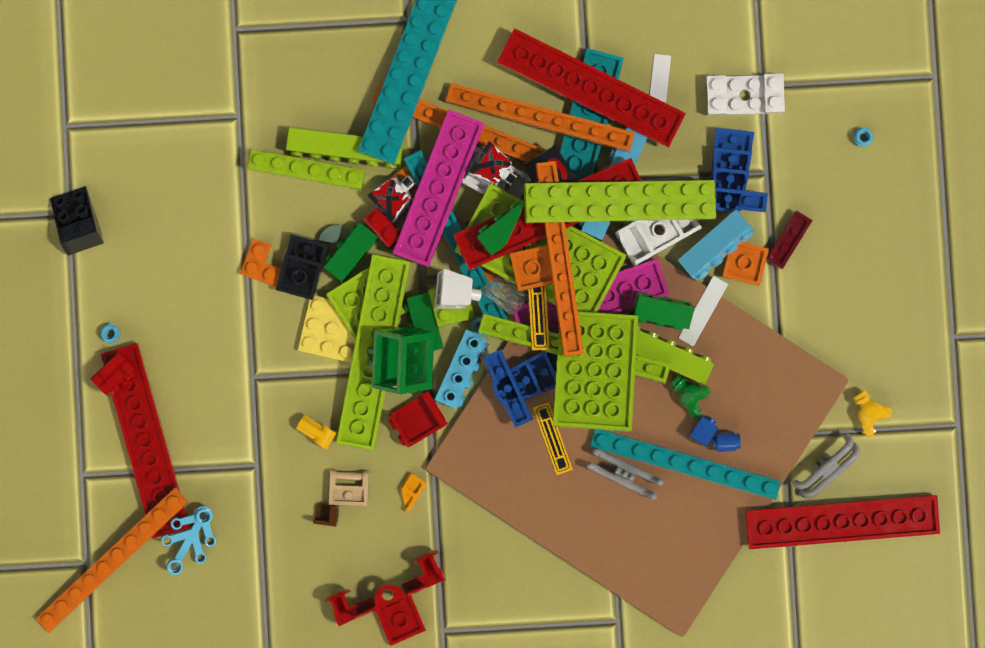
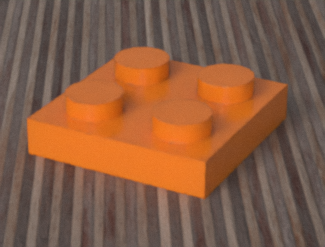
M741 242L733 253L727 255L722 277L760 286L769 249Z
M547 245L510 253L518 292L553 284Z

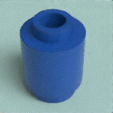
M734 432L715 433V437H712L713 449H716L717 452L740 449V434H735Z

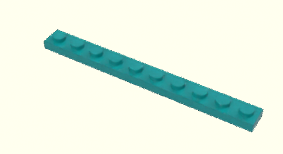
M421 150L404 158L418 187L428 164ZM451 210L442 234L463 275L472 278V289L481 290V298L477 302L483 314L508 320L481 266L469 271L463 256L454 252L458 245L454 234L461 232L462 229Z
M604 430L594 431L590 447L775 500L781 484L779 480Z

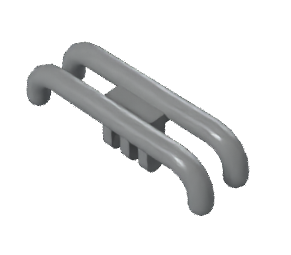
M844 434L845 445L832 457L825 453L823 456L826 461L820 458L818 460L821 464L820 466L816 463L812 465L816 471L802 482L798 480L792 481V486L800 489V496L804 498L815 497L857 460L860 455V447L857 443L853 442L850 434ZM852 449L851 455L839 465L837 462ZM821 476L824 477V479L820 483H818L813 489L809 491L805 490L806 488L811 486L815 481H817Z
M598 448L593 450L595 456L616 465L617 468L613 473L589 462L586 465L587 469L651 500L657 498L656 493L634 483L633 480L637 475L653 484L662 486L664 481L661 478Z

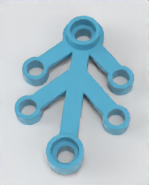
M200 506L194 511L193 515L171 519L170 524L175 530L180 529L182 525L194 524L189 530L173 535L164 534L161 537V543L164 546H170L174 542L184 540L175 558L167 562L166 567L170 574L178 575L183 569L181 562L192 543L195 551V561L199 564H203L206 561L207 557L202 550L198 535L201 527L205 534V545L213 547L216 544V539L212 535L209 524L213 518V513L209 507ZM205 512L206 517L200 518V513ZM175 520L180 521V524L178 526L173 525V522ZM169 537L170 542L164 543V538ZM208 538H213L211 544L207 543ZM198 555H204L202 560H197ZM172 563L178 564L175 569L171 568Z

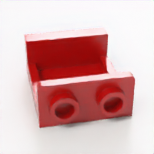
M429 391L389 414L390 419H388L392 429L397 428L400 433L398 439L403 446L407 445L408 448L448 425Z

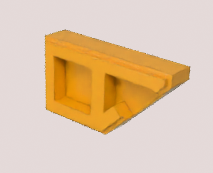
M413 473L409 475L401 488L407 513H409L427 482Z

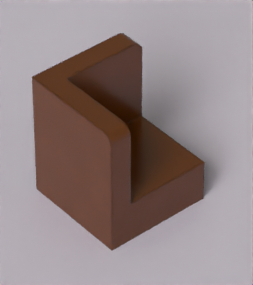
M317 504L313 524L336 527L340 507Z

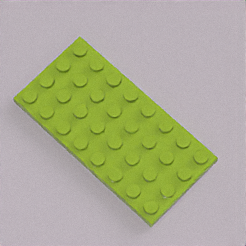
M490 183L466 229L509 211L511 205L517 201L521 203L523 200ZM571 226L566 228L577 310L579 312L597 313L627 255ZM546 238L535 242V248L547 245ZM457 245L454 252L462 256L461 251ZM510 253L481 265L487 270L516 284ZM553 284L546 285V300L556 305Z

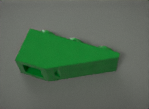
M524 201L521 203L515 202L509 207L510 212L506 215L501 213L493 219L495 222L490 227L485 225L478 231L480 235L477 236V239L490 256L507 244L525 205Z

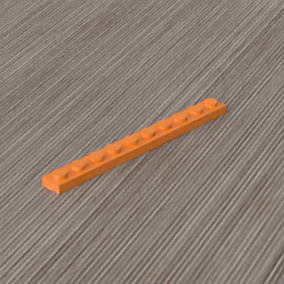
M379 83L377 91L372 100L374 103L377 102L381 89L383 87V84ZM420 99L413 118L441 129L448 110ZM484 125L477 143L486 146L488 142H491L503 154L522 162H526L546 150Z
M451 83L446 98V103L629 153L635 136V132Z
M556 161L536 164L538 183H559ZM565 222L544 223L563 357L582 355L584 351Z
M174 488L46 608L36 620L50 633L189 501L177 488Z

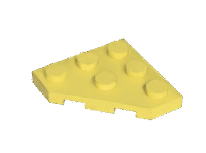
M315 295L314 300L309 301L298 351L352 363L356 340L328 298Z

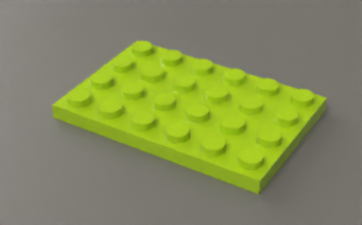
M578 311L584 354L563 357L559 330L553 427L631 432L638 316Z

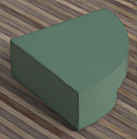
M332 225L326 228L321 233L319 240L338 244L342 225Z

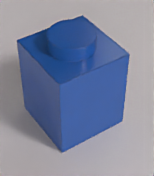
M706 416V418L701 417L688 436L706 447L719 428L715 425L717 421L709 416Z

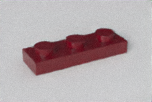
M796 210L766 260L783 269L813 220Z

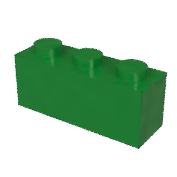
M361 223L358 226L356 224L353 225L348 232L350 236L346 241L342 239L336 247L338 249L334 255L330 254L324 262L326 264L324 268L343 283L379 239L378 236Z
M636 291L630 313L631 315L638 316V322L646 323V321H650L660 327L670 325L673 329L682 331L683 328H690L695 307L691 302Z
M429 292L406 298L407 303H404L406 313L411 314L412 321L409 322L410 327L435 332L434 351L444 349Z

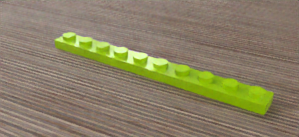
M483 314L478 331L479 334L532 348L531 326ZM548 331L549 349L541 351L557 355L559 334ZM636 355L635 376L666 384L671 364Z

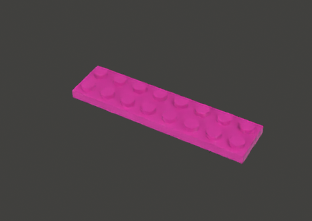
M448 110L393 254L430 267L485 123Z
M655 259L618 272L597 313L617 314L632 309L636 291L663 297L669 296L670 294L658 260ZM547 301L548 331L559 334L556 305ZM529 303L512 309L516 323L531 326Z

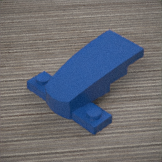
M718 127L715 129L712 180H715L717 211L732 213L735 210H748L766 213L768 193L746 190L752 156L753 131Z
M502 349L484 356L485 363L493 378L494 393L498 400L505 405L514 427L516 428L533 420L524 399L555 388L557 355L544 351L510 369Z

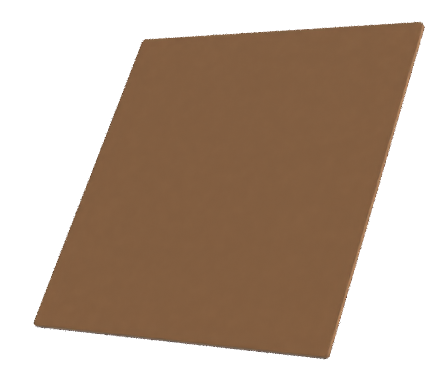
M609 224L602 242L626 254L615 235L619 229ZM657 254L640 263L643 264L657 259L670 294L666 297L691 302L696 308L707 288L705 285L696 281L690 275ZM626 256L619 272L633 267L628 256ZM721 297L694 346L679 339L682 331L673 329L670 325L660 327L654 325L653 322L646 321V323L638 322V326L641 327L640 331L644 333L651 331L659 335L658 339L662 341L669 339L675 342V346L680 349L684 346L693 350V355L700 357L702 354L711 358V363L714 366L705 384L710 388L711 394L705 399H700L698 403L700 410H702L701 417L706 418V416H709L717 421L715 425L719 428L715 433H739L741 448L736 449V451L717 452L712 447V439L705 447L688 436L700 418L694 419V417H690L687 409L680 404L678 391L675 392L670 387V384L679 374L670 370L666 384L635 376L632 431H604L781 481V487L848 384V378ZM631 309L617 314L631 315ZM508 342L502 350L510 369L544 352L532 350L530 347ZM489 371L428 463L427 471L677 635L685 636L747 540L745 510L767 509L773 499L607 452L664 481L662 486H658L637 475L635 476L634 483L657 494V498L651 500L587 469L586 465L589 462L613 473L617 468L616 465L593 454L595 448L590 447L594 429L558 427L573 470L556 475L533 407L549 402L554 415L555 388L524 399L533 420L515 428L505 405L498 400L494 393L493 378ZM686 378V383H696L701 386V384Z

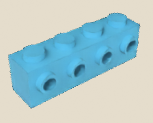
M735 210L679 258L678 261L696 281L703 279L711 268L721 264L723 258L733 253L741 242L747 241L755 230L743 215Z
M465 330L437 393L436 401L454 409L457 406H462L465 400V396H463L465 388L469 390L473 379L470 378L472 372H477L481 361L478 360L480 354H485L489 346L486 343V338Z

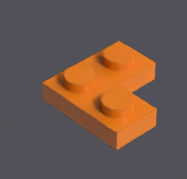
M253 238L240 274L277 288L281 269L266 263L272 245Z

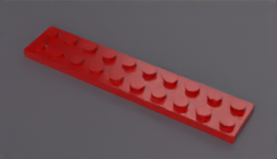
M515 28L497 61L498 64L667 148L670 147L686 115L685 112Z
M629 158L576 182L641 181V178L632 158ZM524 205L507 244L492 256L488 254L478 241L477 236L480 235L478 231L485 225L488 227L495 223L493 219L497 216L454 234V238L470 271L546 238L544 223H525ZM565 222V227L569 228L580 222Z
M139 343L101 353L100 355L103 365H105L117 352H121L137 368L134 371L135 376L128 382L124 381L120 385V391L114 396L112 395L145 515H147L174 488H177L179 491L180 489ZM183 507L174 517H186L187 514L185 507ZM169 520L152 536V539L164 534L188 529L190 524L182 525L180 529L175 530L170 524L171 520ZM175 520L173 522L174 526H178L180 524L179 520Z
M937 495L745 510L749 550L940 534Z

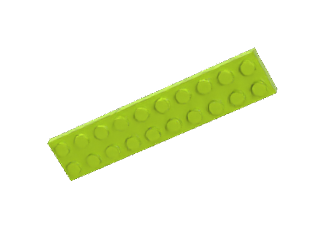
M715 180L524 184L525 223L716 219Z
M372 254L336 444L374 450L385 391L372 388V366L367 365V359H373V354L368 353L367 348L373 347L374 330L398 327L410 261Z

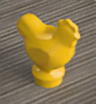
M863 390L855 395L853 399L856 405H860L857 416L862 424V434H865L866 437H873L874 433H876L873 423L878 419H888L891 417L892 410L889 406H882L878 402L870 401V393L868 394L866 390Z

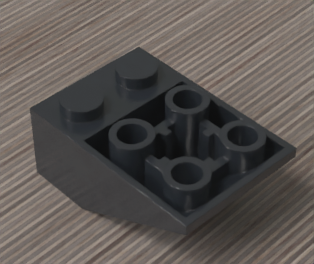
M86 186L50 198L59 241L68 256L104 244L101 228Z

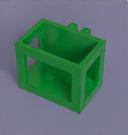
M410 326L374 330L373 347L367 348V352L373 354V359H367V365L372 366V388L399 395L432 389L435 332Z

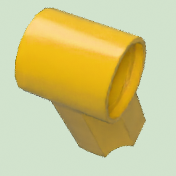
M306 415L303 416L296 427L298 431L312 438L313 442L326 450L337 435L329 427L319 424Z

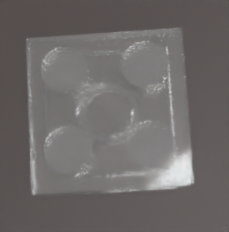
M499 275L487 283L481 291L510 315L529 301V291L518 292L516 284Z

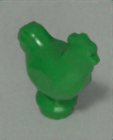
M677 376L670 384V387L673 391H678L679 402L690 413V417H694V419L701 418L702 410H700L698 403L700 399H705L711 394L710 388L706 385L700 386L696 383H686L685 377Z

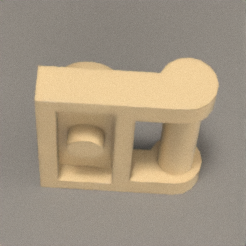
M330 470L329 505L368 506L369 471L355 473ZM336 480H363L362 486L336 485Z

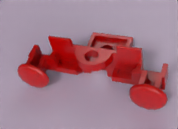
M437 550L429 551L413 560V564L419 562L424 575L403 583L402 587L405 593L400 587L389 584L380 588L375 598L373 596L353 606H349L345 594L351 591L343 589L327 596L324 599V603L330 601L335 612L333 615L338 627L376 611L390 646L426 631V628L412 595L446 580L441 567L438 568L434 559V555L439 552ZM385 589L392 590L393 598L391 600L383 598L382 594ZM400 600V602H398V603H396V604H393V605L387 607V605H390V604H392V603L397 602V601Z

